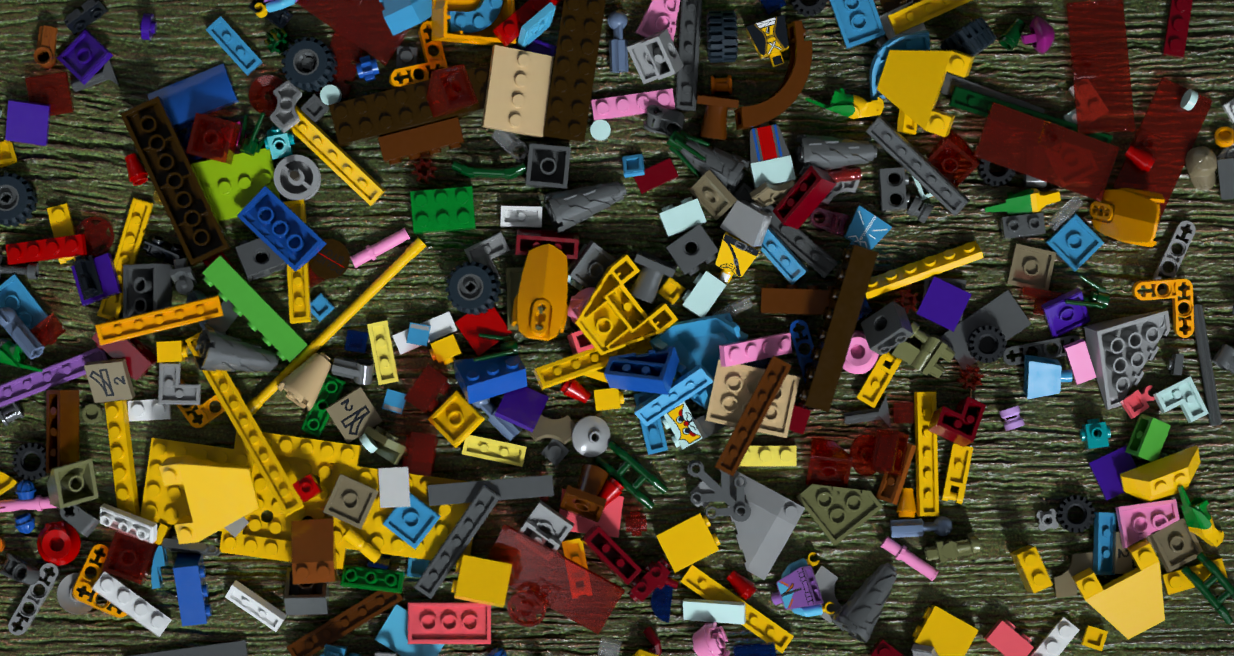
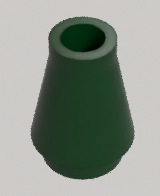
M1016 18L999 36V44L1008 50H1013L1014 47L1018 46L1026 24Z

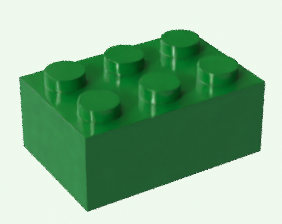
M472 186L410 191L414 234L477 229L474 190Z

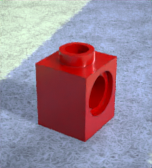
M313 473L292 484L302 502H307L323 492Z

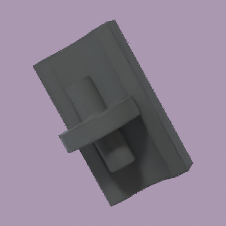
M186 258L174 260V269L170 270V276L176 285L177 292L181 295H189L194 290V286H198L197 278L191 267L188 266Z

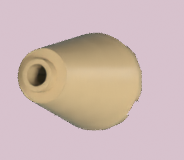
M322 352L320 354L314 353L284 378L277 388L280 392L284 389L289 400L303 409L307 406V410L310 411L332 366L329 362L331 359Z

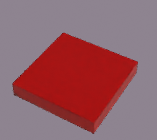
M489 308L487 313H480V315L466 314L455 322L478 356L501 341L479 337V333L508 336L512 333L511 330H508V326L495 308Z

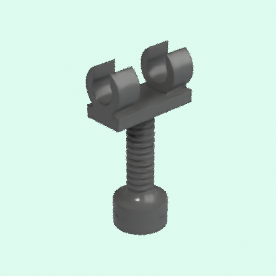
M0 255V284L2 273L27 275L28 279H38V263H29L26 267L2 265L3 255Z

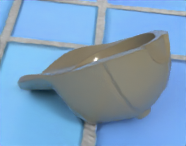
M1206 146L1192 148L1186 155V167L1191 182L1199 190H1209L1215 185L1217 157Z

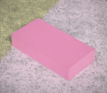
M1080 339L1064 345L1063 347L1075 383L1078 385L1096 378L1085 341Z

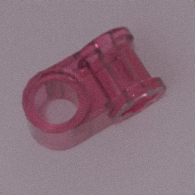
M817 208L808 217V221L814 228L844 237L845 233L843 231L846 221L849 220L850 216ZM815 213L823 215L824 219L821 224L814 221Z

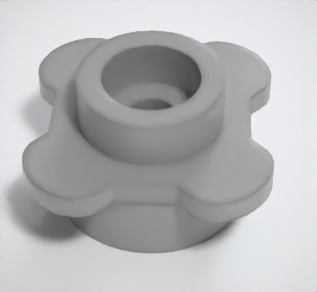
M1050 509L1047 512H1037L1036 517L1039 522V530L1045 531L1048 528H1058L1059 523L1056 521L1057 512L1054 509Z

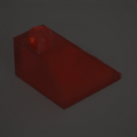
M464 64L434 70L431 73L426 99L434 118L451 114L478 103Z
M952 129L948 136L943 137L926 158L956 187L980 164L967 142Z
M812 438L806 484L847 488L853 457L833 440Z

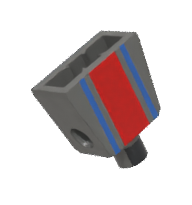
M767 121L758 125L757 128L749 130L750 164L790 155L778 124L769 126Z

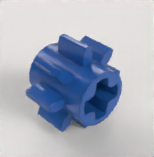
M369 55L360 57V63L356 64L359 78H365L366 82L376 80L375 75L380 74L376 59L371 60Z

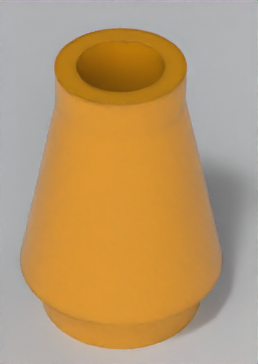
M902 488L896 511L898 518H915L917 510L912 488Z

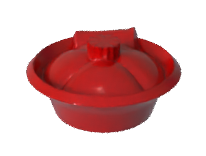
M65 521L46 523L37 539V549L40 556L47 563H53L56 566L72 562L77 557L81 547L78 532Z

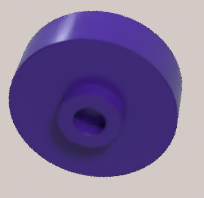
M143 14L140 23L142 40L151 41L153 34H156L157 21H154V14Z

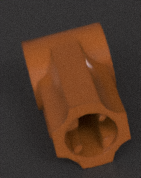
M44 25L39 27L37 49L33 54L35 62L45 69L52 68L56 63L55 51L58 28ZM48 53L49 59L41 62V56Z

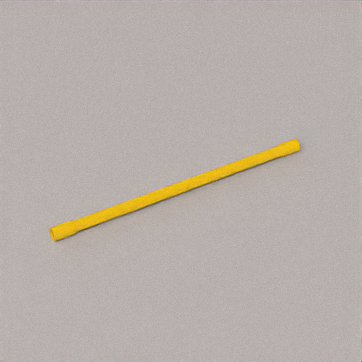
M419 238L407 247L405 252L279 375L246 404L252 416L278 390L277 386L284 378L316 353L410 260L414 259L426 247Z

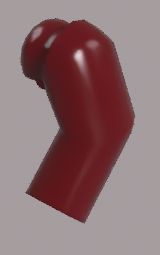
M650 626L643 631L652 645L647 652L660 656L662 653L661 641Z

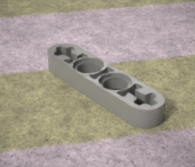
M1182 221L1177 224L1151 280L1161 279L1162 276H1158L1159 273L1169 278L1175 277L1196 231L1191 221ZM1188 225L1190 233L1185 234L1183 240H1187L1186 243L1176 239V236L1181 237L1183 230L1180 228ZM1174 243H1179L1182 246V252L1178 255L1174 254L1171 250ZM1169 261L1173 264L1174 268L1171 273H1166L1163 270L1164 262ZM1162 283L1164 289H1160L1159 291H1157L1160 295L1166 293L1167 291V285L1165 283Z
M46 563L41 567L39 572L42 579L48 574L45 571L46 568L53 567L55 575L48 577L47 581L51 582L50 585L43 580H38L37 583L30 585L9 621L8 629L13 635H22L29 629L60 576L59 566L53 563ZM37 584H42L45 587V593L42 596H38L34 592ZM26 602L34 604L35 609L33 613L28 614L24 611V604ZM22 616L29 618V620L24 619L21 626L23 629L15 630L14 622H19Z

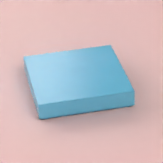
M553 3L547 4L521 27L517 42L521 49H525L551 26L556 9Z

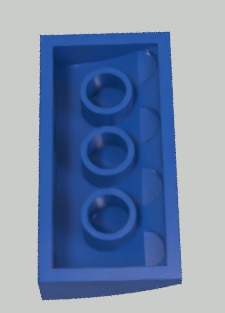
M224 63L147 94L149 100L157 96L162 99L175 128L239 102Z
M266 186L237 215L295 272L310 261L327 244Z

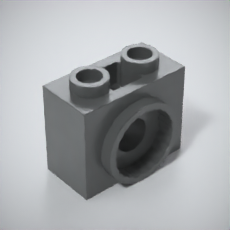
M700 224L666 247L667 252L684 276L688 273L692 276L700 270L699 265L704 262L709 264L717 258L716 253L719 252ZM694 243L697 251L693 254L687 253L685 245Z
M259 237L253 241H242L235 247L248 282L261 277H267L274 272L287 268V264ZM259 256L267 257L264 263H259L256 259Z
M894 301L861 322L870 350L881 356L888 353L898 344L905 342L907 338L914 334L905 308Z

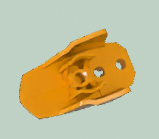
M1120 188L1118 190H1103L1095 197L1096 201L1090 206V215L1093 217L1091 219L1093 226L1098 232L1124 243L1153 247L1157 244V241L1153 240L1156 235L1160 215V204L1158 203H1165L1162 194Z
M551 244L541 245L530 250L527 255L519 292L514 298L511 316V326L515 327L516 323H518L519 332L526 338L549 341L557 337L559 331L564 333L568 314L567 256ZM539 307H543L545 309L542 312V314H539ZM540 326L542 330H537L535 327Z

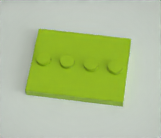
M260 149L259 153H255L254 156L239 153L192 163L219 222L238 218L237 215L264 186L269 188L281 200L280 193L274 184L275 167L270 149Z

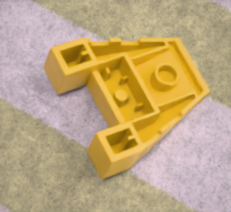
M889 50L877 90L925 131L946 137L950 133L955 115L935 109L946 73L949 72L964 78L969 76L975 56L958 50Z
M622 255L607 267L575 322L600 355L660 334L678 320L666 303H661L650 313L646 314L623 284L640 271L628 255Z
M189 455L168 457L159 466L163 485L183 484L191 515H183L174 524L179 544L199 542L260 507L250 467L229 463L220 464L209 459H195L194 456Z
M1145 538L1127 547L1137 568L1101 586L1090 567L1072 576L1078 591L1085 601L1128 640L1165 621L1160 561L1150 542Z

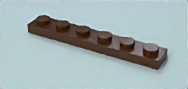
M775 356L771 358L715 465L716 468L734 476L792 365Z
M377 591L288 645L287 649L291 656H312L325 648V644L330 645L404 598L401 593Z

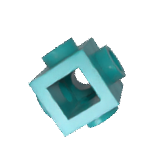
M277 126L267 130V137L264 138L266 150L270 149L272 160L293 155L292 145L295 144L293 132L289 133L288 130L283 133Z
M1100 418L1089 419L1087 424H1082V429L1079 430L1081 441H1084L1085 449L1109 447L1108 438H1111V431L1109 425L1106 426V422H1100Z

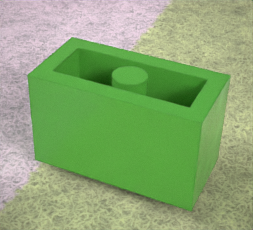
M1140 414L1125 452L1144 461H1156L1160 456L1171 425L1154 417Z

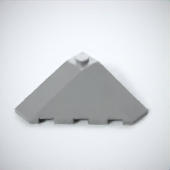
M1168 310L1102 321L1084 327L1088 352L1107 410L1122 406L1120 401L1127 397V393L1132 385H1138L1145 373L1141 371L1147 360H1153L1159 350V347L1156 345L1162 335L1167 336L1171 330Z
M736 471L734 476L729 475L730 496L736 501L734 479L737 476H743L747 481L744 487L745 502L751 508V515L743 522H738L730 516L731 521L735 523L738 534H736L739 548L743 550L746 562H744L746 571L765 580L805 508ZM739 478L736 481L737 485L742 486L744 480ZM739 508L737 514L743 515L744 508Z

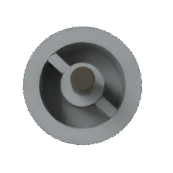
M290 155L282 159L276 166L274 184L279 193L291 201H306L318 192L321 185V173L317 165L308 157Z

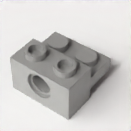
M667 29L626 47L643 84L674 75L684 66Z
M540 500L518 529L515 538L549 561L573 528L574 523Z

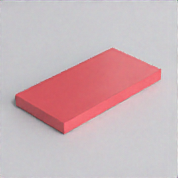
M408 602V644H491V605L476 602Z

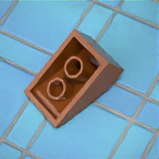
M334 518L292 521L293 584L338 581Z

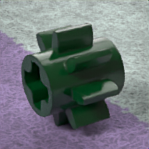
M275 27L266 33L267 39L264 40V43L271 53L274 51L281 53L288 49V42L291 41V38L284 28L279 30Z

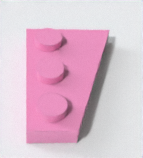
M652 0L635 33L647 38L652 34L667 29L672 41H674L680 0Z
M1176 499L1115 508L1123 549L1180 520Z

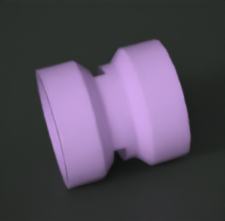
M1019 405L999 411L1001 418L1005 422V431L1025 425L1024 420L1019 414Z

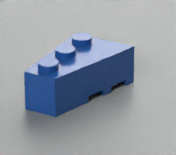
M668 347V350L659 352L649 350V353L640 355L630 353L611 356L604 375L610 388L668 395L680 360L675 347Z
M519 355L495 357L480 361H474L473 359L453 360L455 378L468 404L527 387L526 368Z
M178 553L173 566L182 626L207 624L209 616H212V608L207 600L209 589L205 581L206 569L203 555Z

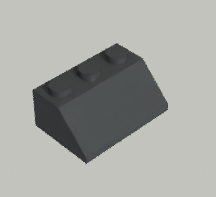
M158 263L123 265V318L172 307V278L170 276L172 265Z

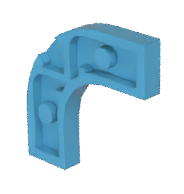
M480 0L477 8L471 12L448 11L447 15L451 16V19L447 20V33L463 31V34H470L486 29L498 17L503 0Z
M927 30L895 36L883 44L877 51L871 63L869 73L870 98L872 100H877L878 97L881 99L886 98L877 90L889 50H930V36Z

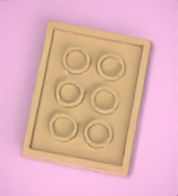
M494 45L492 48L482 127L542 138L554 56Z
M718 359L705 421L736 427L765 369L742 364L723 367ZM787 374L757 432L787 438L800 377Z

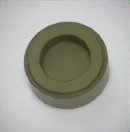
M89 403L82 409V418L87 423L96 424L103 418V409L96 403Z

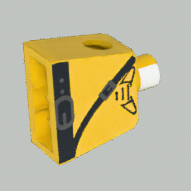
M726 231L715 265L722 268L718 278L729 283L733 274L742 277L760 253L762 246L752 247Z

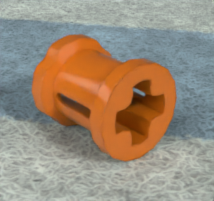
M728 75L726 78L710 77L711 95H715V92H728L732 94L731 75Z

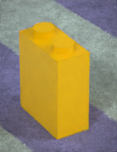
M698 513L656 535L675 573L719 551L718 545H720V541L715 533L711 535L708 529L711 524L706 515L702 516L701 513Z
M1027 545L1010 553L1026 591L1034 594L1053 585L1035 546Z
M463 555L461 560L457 559L455 572H459L458 580H453L451 592L455 593L454 598L503 608L512 564Z
M932 605L931 608L927 607L922 616L925 620L921 626L917 625L912 636L915 637L913 641L917 644L934 647L935 652L939 656H965L979 630L939 607Z

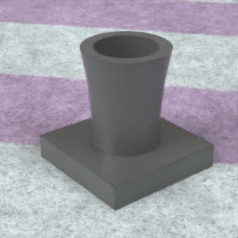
M639 250L634 262L643 266L629 292L638 299L655 304L657 291L663 275L672 278L677 265Z

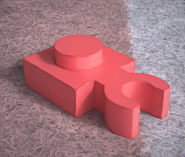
M1152 385L1144 387L1142 393L1136 390L1120 401L1131 419L1150 407L1147 401L1155 400L1154 396L1151 397L1148 394V391L1153 388Z

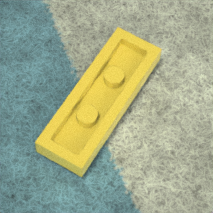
M388 320L367 324L378 385L399 382Z
M469 435L464 441L462 454L523 467L527 447Z
M749 446L739 466H797V446Z

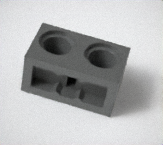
M904 167L879 169L880 212L906 210L907 205H910V194L906 193V185H909L908 172H905ZM890 174L898 176V184L893 185L889 182L888 177ZM896 194L900 197L899 205H893L890 202L891 195Z
M1044 213L1008 216L999 219L1001 240L1037 236L1046 233Z

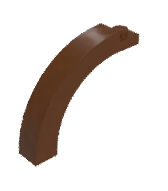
M793 21L787 25L790 56L788 69L782 83L762 103L734 110L736 130L756 127L774 119L789 108L801 93L807 81L812 63V41H804L806 31L802 21Z

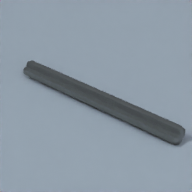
M1195 304L1194 333L1206 405L1209 412V423L1211 426H1217L1222 424L1203 307L1201 304Z

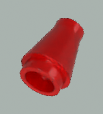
M1132 145L1124 154L1141 171L1144 170L1147 173L1157 159L1153 157L1152 153Z
M127 155L124 159L126 161L129 182H132L133 186L147 182L148 172L137 158V155Z
M575 378L563 382L559 389L563 392V395L579 400L584 404L591 396V393Z
M611 477L609 481L606 480L598 497L607 499L606 507L622 494L621 491L624 487Z
M735 570L727 577V580L740 598L748 600L757 590L754 586L755 583Z

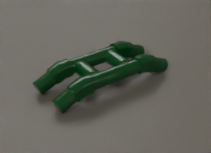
M454 161L452 165L454 171L461 173L467 178H505L510 180L527 173L524 163L510 168L469 167L458 161Z
M612 440L608 447L622 458L624 462L617 470L600 456L594 462L604 469L609 476L619 482L649 510L652 509L654 502L638 490L640 486L647 480L662 494L666 493L668 487ZM630 466L640 474L632 484L623 477V474Z
M1201 552L1196 558L1211 575L1202 581L1188 566L1182 569L1181 572L1201 592L1224 622L1231 624L1233 619L1222 603L1229 596L1234 600V587L1218 567ZM1216 581L1224 588L1217 597L1208 589Z

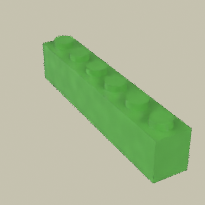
M222 255L202 272L205 275L202 279L210 287L214 285L219 290L217 294L225 302L229 300L234 305L232 309L240 317L244 315L249 320L247 325L254 332L259 330L263 334L261 339L269 347L273 345L278 350L276 354L283 361L287 359L291 362L308 345Z

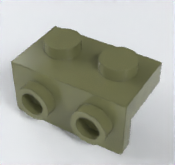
M367 426L364 433L378 442V449L375 452L397 465L403 457L406 447L397 441L398 438L388 433L385 429L379 426L376 429Z

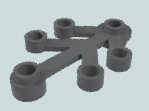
M690 461L687 465V472L693 477H699L715 492L702 494L693 492L690 495L691 502L698 505L701 502L724 501L729 508L708 506L705 509V515L710 519H714L717 516H732L738 522L746 521L751 515V508L745 502L744 487L747 484L746 479L743 476L735 477V501L730 496L729 474L719 469L721 472L720 486L704 471V466L700 461ZM694 465H698L700 467L699 471L696 473L692 471V467ZM739 478L744 480L742 486H738L736 483ZM695 494L700 495V500L698 502L693 501V496ZM711 508L715 510L713 516L708 515V510ZM739 508H744L743 515L737 514Z

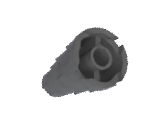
M798 134L795 141L800 142V146L795 147V164L799 175H803L811 165L829 171L850 165L867 164L877 157V147L873 146L869 141Z
M686 139L688 140L686 144L703 155L706 160L702 161L684 148L682 151L679 149L678 151L701 176L710 169L733 194L745 175V172L742 171L743 167L748 169L750 161L734 153L730 154L719 148L705 146Z
M614 181L606 184L544 194V200H549L550 202L545 204L553 228L558 227L555 232L561 233L587 220L594 214L611 207L610 205L623 200L624 195L627 193L623 183Z
M208 328L203 329L198 337L195 351H199V356L194 357L197 369L235 372V370L270 372L277 368L278 357L276 354L263 349L259 345L244 342L239 338Z
M889 563L881 564L872 575L868 576L861 587L851 595L848 601L841 606L831 621L843 632L846 630L849 636L860 642L867 643L875 624L883 612L882 608L891 593L890 590L897 578V569Z

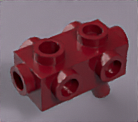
M661 557L656 563L652 560L644 569L646 573L642 578L637 576L630 584L632 588L627 594L635 602L638 600L643 602L656 587L662 589L665 585L677 589L679 581L668 577L670 565Z

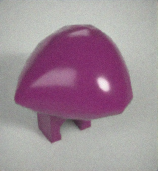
M1035 16L1030 24L1031 33L1021 35V40L1024 44L1032 43L1033 48L1037 52L1044 54L1051 47L1055 39V31L1045 19Z

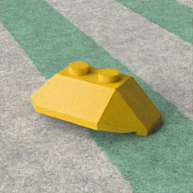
M1195 445L1121 473L1120 479L1123 491L1146 503H1151L1179 493L1178 486H1183L1184 490H1187L1201 463L1198 446Z

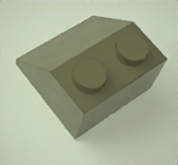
M92 458L52 468L47 482L51 505L62 509L99 498Z

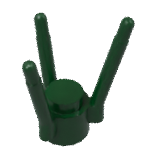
M264 112L260 114L252 135H247L246 138L248 116L244 115L238 142L241 152L254 156L255 153H259L262 145L265 143L264 138L267 137V132L259 143L256 138L265 116Z
M675 130L666 144L670 146L669 150L674 152L699 178L701 176L699 172L678 149L682 151L684 148L702 161H705L706 158L686 144L688 142L686 139L705 146H709L710 143L689 135L682 130L681 132Z
M1079 274L1078 277L1097 290L1091 291L1089 297L1083 296L1084 301L1065 300V303L1105 309L1110 300V294L1105 292L1106 287L1099 286L1089 278Z
M479 333V337L501 340L503 343H499L500 352L475 357L473 360L480 361L502 356L518 355L516 339L511 340L510 335L499 336Z

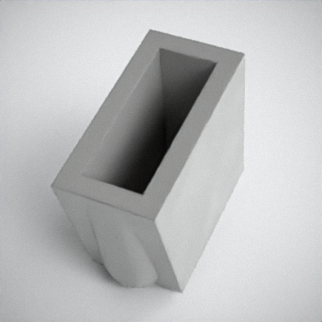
M737 200L720 228L752 247H761L772 215L763 211L762 206L756 202L751 201L750 203L746 200Z

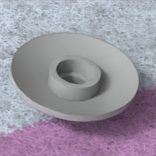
M586 416L575 424L571 436L572 444L575 450L583 456H598L608 447L610 429L603 419L596 416ZM595 433L596 439L593 441L592 435Z
M72 573L63 578L57 588V599L60 606L71 614H84L93 608L77 601L72 595V589L79 573ZM82 586V588H77V590L81 593L80 597L82 595L89 596L88 601L91 602V597L95 593V591L92 590V593L90 594L85 591L86 587ZM99 594L95 598L96 603L98 601Z

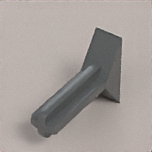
M109 59L104 65V69L99 70L85 85L78 79L71 81V86L74 92H78L106 80H111L118 86H120L111 59Z
M886 395L880 407L845 412L843 414L846 425L882 420L891 429Z

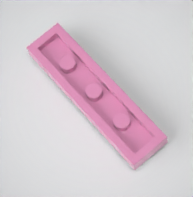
M673 88L591 100L594 121L647 114V108L650 105H658L662 108L675 110Z
M784 332L720 345L721 366L728 367L773 356L792 353L791 333Z

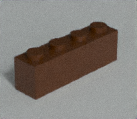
M458 117L378 137L383 160L385 163H389L390 166L402 163L401 159L409 158V160H416L422 158L421 154L429 153V155L439 154L441 149L448 147L449 150L461 148V144L465 143Z
M765 284V288L760 289V313L823 315L825 307H829L831 299L828 298L830 290L835 286H827V290H819V286L807 285L806 289H798V285H786V289L778 288L777 284Z
M46 390V473H51L52 468L79 461V390Z

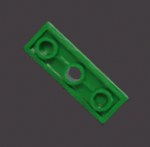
M330 374L327 375L315 404L308 412L301 430L317 438L321 437L330 415L326 409L322 410L320 408V403L325 402L328 407L337 401L346 384L345 381Z
M344 565L340 585L342 587L402 594L405 573ZM374 576V580L369 581L370 577Z

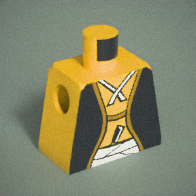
M784 15L747 26L746 32L760 59L770 57L773 67L784 64L781 52L789 49Z

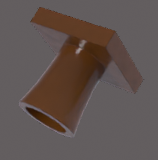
M697 93V104L706 105L699 136L727 140L728 107L738 108L739 99L736 97Z
M583 465L577 488L567 486L560 509L599 522L607 499L598 496L609 477L608 473L595 465Z

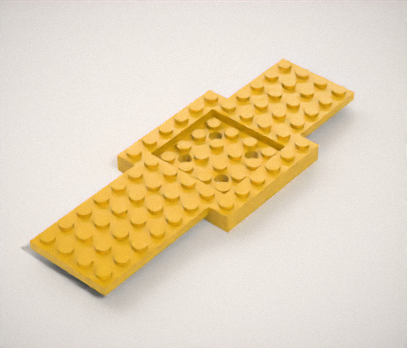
M236 431L234 449L152 438L140 517L152 522L174 525L183 515H191L184 485H163L159 466L168 457L189 455L194 456L195 459H209L220 464L229 463L250 467L260 507L244 516L249 523L236 537L232 536L225 528L219 530L222 531L219 548L221 552L292 562V521L303 520L306 516H311L313 519L334 518L337 569H343L347 549L359 550L342 537L349 527L382 554L432 561L471 503L429 506L428 485L469 481L409 473V491L441 516L419 546L414 549L383 525V522L395 507L380 508L379 492L362 529L323 512L340 474L379 491L378 469L359 466L361 445L262 432L291 484L312 473L320 478L319 485L323 492L307 502H302L304 504L303 508L286 517ZM266 510L273 513V519L270 522H265L262 519V513ZM473 538L459 557V560L462 559L463 555L471 556Z

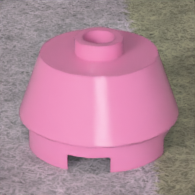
M707 622L693 634V649L697 656L730 655V651L726 650L725 642H728L727 635L722 626L717 627V622Z

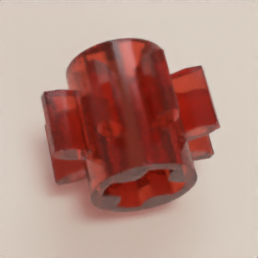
M421 158V163H413L416 171L411 173L412 175H418L417 182L424 179L426 184H428L430 177L436 178L433 175V171H436L437 167L430 166L432 164L431 159L426 163ZM422 166H426L427 169H430V171H427L426 176H423L422 173H419V171L422 170Z
M909 288L906 294L899 291L900 299L894 300L905 308L906 314L909 313V309L916 312L917 309L914 306L921 303L916 301L918 293L911 294ZM904 296L905 298L910 297L912 299L910 302L912 306H905L903 304L905 302Z
M966 365L967 369L959 370L961 378L957 380L964 382L962 388L965 390L970 386L975 391L976 386L983 385L981 378L984 377V374L978 373L979 367L975 366L972 369L971 366ZM970 374H973L974 377L971 378V382L967 379L970 378Z
M640 511L630 512L631 516L625 517L626 532H632V536H642L641 531H647L646 516H641Z

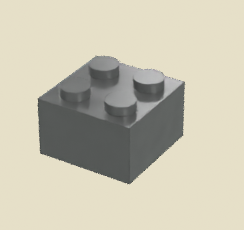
M530 143L526 187L567 190L571 147Z

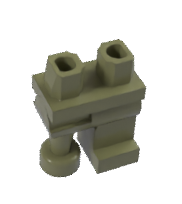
M913 321L911 327L914 334L909 338L915 336L922 342V345L919 347L907 339L894 348L892 355L907 362L926 376L930 374L939 378L945 368L937 363L938 359L942 357L950 363L956 352L948 346V341L938 335H929L919 330L920 325Z
M974 531L965 533L966 539L956 541L935 540L933 541V546L923 547L925 558L928 561L937 559L938 562L943 563L947 562L946 558L954 559L959 556L981 552L978 537Z

